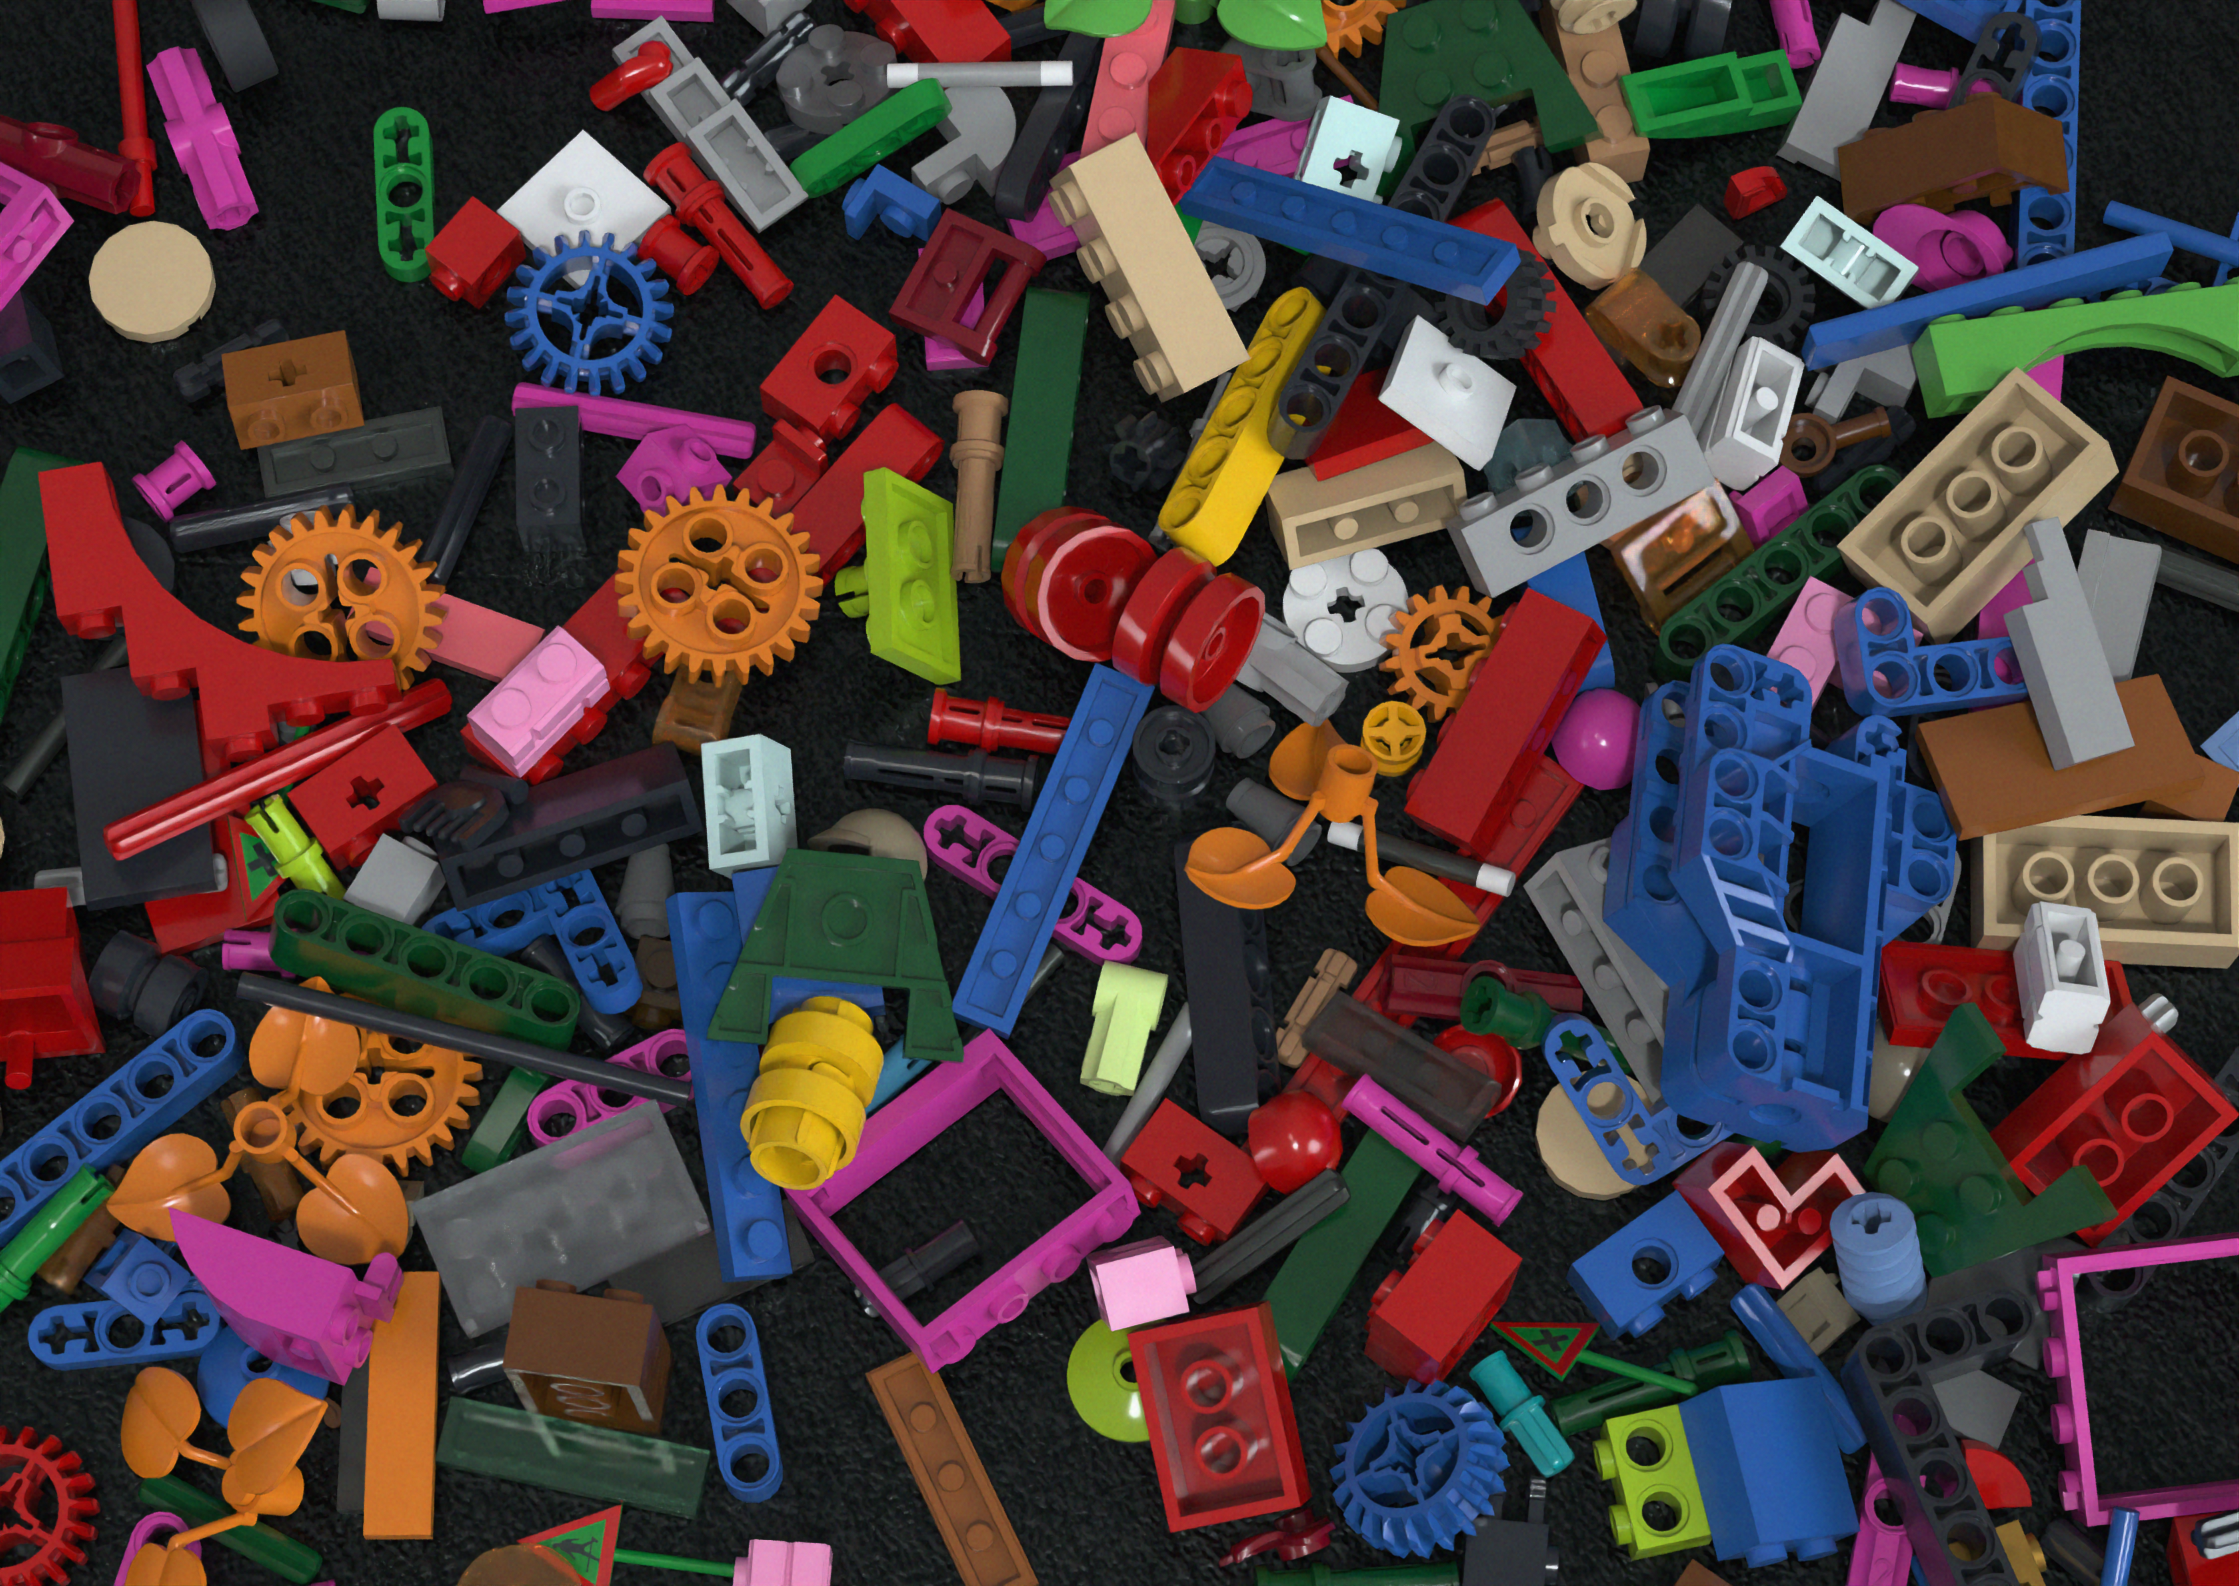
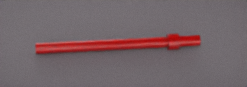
M112 0L124 140L118 144L119 156L135 161V168L137 172L141 173L138 194L132 199L129 206L132 215L143 217L155 212L152 172L157 169L155 142L148 137L137 0Z

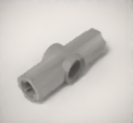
M1264 612L1258 637L1236 680L1256 691H1266L1285 708L1302 718L1304 722L1311 726L1320 727L1330 715L1335 713L1345 698V691L1349 682L1296 643L1298 636L1290 628Z

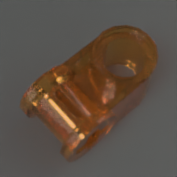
M1636 267L1630 268L1586 307L1585 314L1588 322L1603 341L1619 350L1651 382L1667 388L1681 386L1699 349L1701 340L1699 326L1691 316L1687 315L1663 293L1659 285L1648 274Z
M681 663L670 693L665 698L658 714L652 737V747L673 740L676 749L702 756L701 744L727 740L731 717L743 685L738 680L734 670L727 672L721 687H715L714 683H705L699 679L694 684H691L688 681L689 666Z

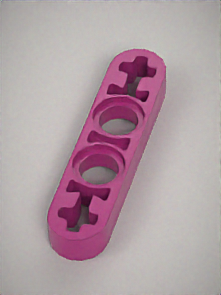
M946 805L936 809L928 817L924 826V842L929 857L937 865L993 900H996L1002 885L995 883L989 877L987 872L989 864L1001 855L1014 856L1020 841L971 810L959 805ZM957 824L964 826V840L979 851L983 839L991 841L981 851L976 868L968 866L972 862V851L961 844L953 843L948 850L941 847L942 838L941 833L938 831L941 827L951 831ZM1076 877L1071 892L1079 902L1078 907L1071 916L1058 920L1052 936L1102 967L1105 960L1125 965L1131 964L1138 957L1142 947V926L1138 917L1127 907ZM1091 905L1098 908L1094 912V922L1110 931L1117 924L1126 927L1125 940L1129 943L1126 947L1116 943L1110 950L1102 948V934L1089 924H1086L1083 935L1075 932L1085 922Z

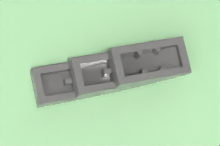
M662 15L612 49V57L620 66L625 61L637 57L638 48L647 41H660L669 47L671 51L670 61L673 63L671 75L655 87L641 92V95L679 142H685L692 150L691 157L711 180H717L724 188L726 198L758 233L808 199L809 195L806 191H803L800 183L735 98L731 101L699 56L695 59L692 57Z

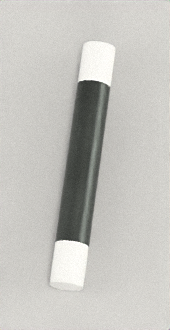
M1332 821L1328 831V842L1365 853L1363 826L1352 822L1336 823ZM1376 830L1377 856L1379 858L1508 897L1512 892L1516 878L1515 872Z

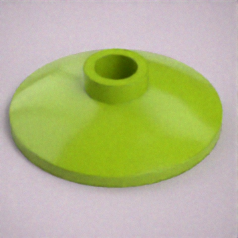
M1162 1318L1111 1331L1104 1321L1100 1319L1091 1325L1076 1342L1067 1368L1068 1391L1079 1416L1099 1434L1121 1442L1150 1441L1138 1383L1124 1380L1120 1370L1125 1363L1133 1361L1127 1334L1141 1326L1167 1320Z

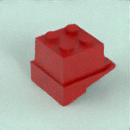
M67 886L0 892V1062L7 1061L5 1083L12 1089L22 1090L31 1085L33 1059L106 1053V1041L100 1031L88 988L91 970Z

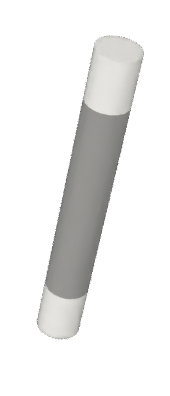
M1073 61L888 63L887 85L888 88H906L920 80L936 78L942 87L1073 86Z

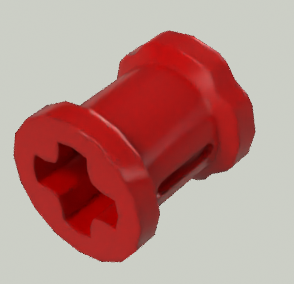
M668 214L664 218L659 219L648 230L641 241L637 257L641 261L652 258L660 268L676 279V286L684 295H690L708 280L718 264L720 253L713 246L707 245L702 247L680 229V220Z

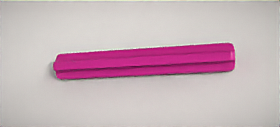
M526 382L517 384L512 398L514 416L515 408L578 406L585 431L642 441L647 433L687 424L700 440L713 449L715 454L742 459L752 456L756 444V427L751 422L605 396L591 397L588 393L577 391L573 395L564 393V389Z

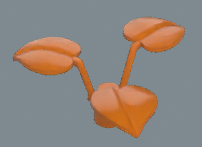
M1328 718L1320 727L1311 726L1307 722L1299 725L1279 743L1271 756L1268 771L1274 785L1282 793L1293 799L1310 800L1307 808L1282 846L1271 852L1267 843L1251 832L1233 827L1217 828L1202 834L1195 840L1191 846L1184 868L1188 878L1198 888L1222 903L1244 909L1270 908L1282 903L1294 890L1296 879L1281 863L1288 859L1317 813L1320 812L1323 817L1336 823H1347L1353 820L1355 816L1362 815L1367 882L1375 889L1366 900L1365 910L1370 920L1381 932L1403 944L1428 947L1470 937L1481 926L1474 913L1452 891L1430 875L1404 866L1389 869L1385 877L1380 874L1375 828V813L1379 803L1377 800L1369 797L1378 770V763L1375 757L1367 750L1346 743L1336 732Z
M319 976L299 984V986L332 993L326 981ZM273 1006L255 1030L250 1044L249 1063L253 1076L260 1084L274 1089L287 1088L286 1092L279 1097H270L268 1102L258 1101L251 1103L238 1113L234 1122V1136L236 1140L229 1144L230 1153L223 1167L219 1170L214 1150L198 1137L184 1133L170 1134L150 1143L133 1160L120 1186L106 1204L108 1211L125 1226L141 1235L160 1241L177 1243L168 1207L222 1225L230 1214L231 1200L220 1182L229 1179L233 1175L242 1155L247 1153L254 1160L263 1164H274L286 1159L317 1186V1188L309 1191L301 1199L296 1214L299 1236L304 1245L314 1255L345 1266L371 1263L372 1259L380 1253H390L397 1259L406 1247L409 1234V1215L405 1197L395 1177L379 1161L366 1155L349 1153L339 1157L333 1163L325 1178L294 1149L297 1139L296 1129L292 1121L282 1111L283 1108L297 1099L300 1089L310 1095L324 1096L337 1091L351 1079L357 1069L361 1051L356 1027Z
M149 1367L142 1370L135 1379V1385L130 1389L122 1418L121 1445L125 1461L137 1475L143 1478H162L174 1468L179 1452L186 1458L226 1470L222 1480V1494L224 1499L237 1510V1513L178 1533L170 1538L167 1548L156 1543L143 1545L131 1562L124 1586H207L203 1565L193 1551L184 1549L187 1544L240 1525L254 1526L258 1514L276 1516L292 1514L300 1505L304 1493L303 1476L295 1464L314 1435L329 1406L328 1403L303 1393L282 1380L258 1378L251 1381L237 1396L229 1415L227 1434L235 1451L232 1452L230 1458L194 1447L186 1440L195 1430L201 1413L198 1396L190 1382L172 1369Z

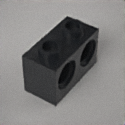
M579 407L515 408L516 526L524 553L587 550L585 431Z

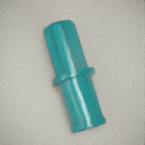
M1503 1350L1497 1351L1483 1359L1470 1371L1469 1375L1472 1380L1477 1382L1486 1398L1501 1417L1502 1421L1499 1423V1427L1502 1432L1511 1431L1542 1476L1546 1478L1551 1477L1564 1470L1574 1460V1451L1542 1408L1546 1400L1542 1395L1534 1396L1520 1375L1507 1360V1355Z

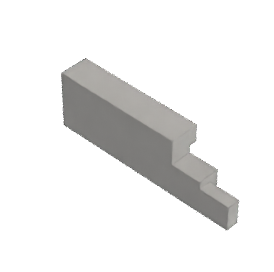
M1878 0L1866 24L1841 13L1828 32L1821 49V58L1816 60L1801 95L1803 105L1790 121L1776 155L1794 164L1799 161L1841 182L1838 147L1861 140V134L1868 130L1918 12L1896 0Z
M2058 516L2034 522L2024 527L2035 563L2022 568L2033 603L2021 606L2003 615L2055 771L2121 752L2135 746Z
M2088 529L2077 574L2113 681L2116 683L2130 680L2162 556L2161 546L2110 536V533Z

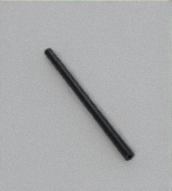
M247 972L242 973L237 988L236 997L682 1108H686L692 1083Z

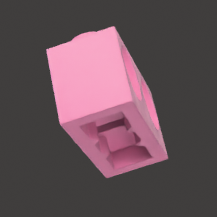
M1162 1235L1090 1253L1086 1256L1100 1316L1111 1331L1190 1311L1186 1295L1197 1292L1188 1254H1183L1181 1248L1174 1249V1246Z

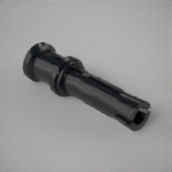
M850 738L845 754L844 778L961 793L963 800H967L969 804L979 805L982 800L1019 804L1022 811L1032 813L1038 793L1041 757L1030 755L1027 760L990 756L986 748L978 747L975 750H969L968 755L914 747L872 743Z

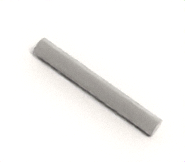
M1185 1002L1138 1085L1134 1096H1132L1102 1150L1103 1154L1119 1171L1120 1159L1149 1121L1192 1043L1188 1002Z

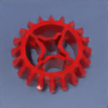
M4 1425L0 1426V1469L10 1466H25L21 1474L14 1472L11 1478L4 1485L0 1486V1510L4 1506H7L12 1511L14 1508L20 1514V1518L33 1528L32 1530H27L17 1523L13 1527H9L4 1523L3 1527V1524L0 1522V1560L3 1561L6 1554L19 1544L29 1543L41 1548V1550L20 1564L0 1568V1586H46L43 1580L49 1576L61 1586H66L71 1581L69 1574L61 1568L66 1560L70 1558L78 1565H85L88 1560V1556L75 1546L78 1539L91 1541L96 1540L99 1531L94 1526L81 1522L82 1518L94 1516L101 1511L100 1503L96 1499L81 1497L89 1492L96 1483L89 1473L75 1474L82 1463L81 1457L76 1452L70 1451L59 1456L62 1441L54 1435H49L38 1445V1432L28 1426H25L20 1431L15 1444L11 1431ZM48 1475L56 1488L59 1502L58 1519L54 1530L45 1526L39 1520L37 1509L40 1499L44 1495L40 1487Z

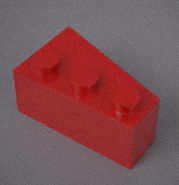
M843 0L855 13L863 10L876 23L875 29L880 39L891 44L896 54L903 51L913 63L1012 62L1011 36L982 0ZM942 87V88H943V90L945 91V90H947V89L950 88V87Z

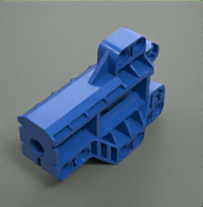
M1720 644L1712 647L1694 663L1690 684L1673 680L1659 687L1642 703L1629 815L1615 826L1612 834L1603 921L1670 988L1660 1086L1665 1102L1674 1112L1709 1125L1722 1122L1724 1123L1725 1130L1769 1144L1779 1140L1781 1141V1148L1797 1153L1832 1149L1866 1130L1868 1125L1882 948L1951 894L1957 836L1940 796L1935 792L1904 782L1907 750L1899 748L1896 736L1901 734L1902 731L1892 720L1879 715L1866 717L1834 739L1826 747L1825 751L1811 747L1813 746L1811 739H1809L1813 699L1812 689L1807 678L1798 669L1786 663L1735 645ZM1712 662L1723 665L1731 673L1734 679L1733 691H1725L1713 681L1710 673ZM1774 686L1775 688H1777V693L1770 691L1769 689ZM1663 699L1672 700L1681 707L1685 715L1684 727H1676L1664 717L1661 707ZM1780 700L1787 702V705L1785 707L1781 706ZM1657 756H1664L1676 765L1679 772L1678 785L1670 784L1660 777L1655 765ZM1792 821L1810 827L1800 934L1788 931L1783 918L1784 898L1789 894V884L1786 883L1789 844L1794 840V832L1791 831ZM1758 853L1764 855V865L1758 858Z

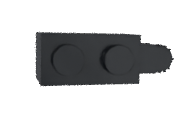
M1499 1472L1498 1475L1504 1481L1503 1473ZM1530 1475L1524 1495V1505L1526 1506L1525 1522L1501 1520L1502 1504L1505 1503L1506 1492L1489 1495L1487 1500L1493 1505L1495 1516L1484 1515V1518L1476 1517L1472 1521L1475 1524L1477 1536L1463 1532L1459 1586L1556 1585L1559 1545L1548 1544L1549 1525L1543 1524L1545 1477Z

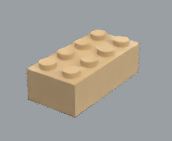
M1136 132L1069 165L1049 180L1054 190L1048 194L1053 212L1063 227L1072 225L1082 245L1076 251L1080 265L1092 283L1100 281L1111 302L1105 306L1108 320L1120 339L1129 338L1139 359L1133 362L1136 375L1149 395L1156 392L1161 403L1251 359Z
M2016 366L1837 545V548L1850 574L1868 590L1884 587L1899 593L1909 608L1912 627L1923 633V637L1932 645L1947 644L2034 558L2024 527L2034 522L2058 516L2063 529L2119 473L2109 442Z
M2078 815L1970 838L1971 948L2014 952L2020 934L2025 932L2024 924L2031 905L2042 901L2088 908L2096 913L2104 960L2119 961L2121 964L2228 969L2239 955V823Z

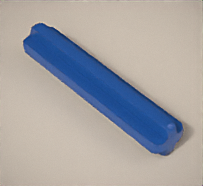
M1753 1282L1737 1292L1730 1301L1731 1308L1785 1378L1820 1376L1837 1444L1843 1453L1849 1455L1867 1444L1868 1441L1848 1395L1766 1289Z

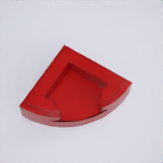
M1769 166L1756 167L1730 177L1723 203L1733 220L1736 218L1739 220L1785 198L1787 188L1776 169Z
M1961 1440V1452L1986 1509L2032 1506L2027 1482L2019 1468L2010 1458L1986 1442Z

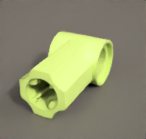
M1105 960L1092 1010V1016L1096 1018L1081 1068V1084L1105 1094L1134 1096L1150 1030L1155 1031L1158 1025L1169 975Z

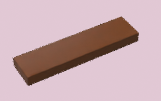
M910 1352L865 1373L866 1379L964 1586H1039V1582L938 1371L931 1374L917 1356Z

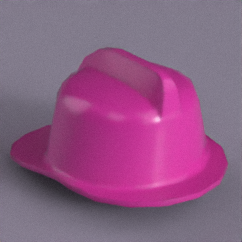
M1897 204L1882 211L1873 224L1872 235L1919 267L1920 272L1911 284L1929 293L2005 273L2004 269L2011 262L2014 254L2012 248L2007 245L2006 239L1999 227L1990 218L1977 211L1957 210L1951 214L1944 215L1917 204Z

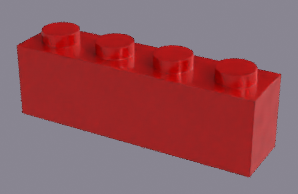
M619 568L562 627L604 666L610 690L592 708L585 707L583 709L584 715L521 778L510 771L474 737L471 729L472 726L468 723L460 731L467 752L488 770L522 779L527 782L529 788L554 780L564 765L562 760L564 756L578 742L585 745L593 740L607 722L608 717L606 713L622 697L626 700L634 697L647 683L651 675L649 669L664 652L662 651L654 657L645 659L643 657V644L648 636L629 640L627 624L633 617L618 616V600L625 595L615 592V575L623 573L622 569ZM677 587L665 589L659 594L660 597L670 603H682L689 599Z
M1530 588L1526 589L1519 603L1514 602L1506 610L1499 626L1500 638L1489 658H1482L1473 669L1468 682L1469 694L1459 712L1452 713L1443 723L1437 738V746L1439 748L1427 769L1419 770L1413 777L1406 794L1407 805L1404 811L1419 827L1484 860L1608 638L1593 618Z

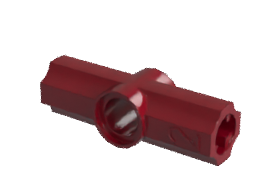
M0 114L1 163L46 185L57 199L67 197L113 214H119L128 210L130 202L138 194L141 173L137 172L135 161L78 142L79 134L66 126L47 122L24 123Z
M1390 954L1386 957L1380 979L1379 999L1382 1003V1012L1455 1020L1458 1024H1462L1460 1006L1463 996L1471 980H1476L1483 976L1499 980L1506 990L1517 994L1524 991L1540 994L1551 1009L1562 1013L1581 1014L1583 989L1577 976L1507 968L1503 963L1494 960H1483L1472 964Z

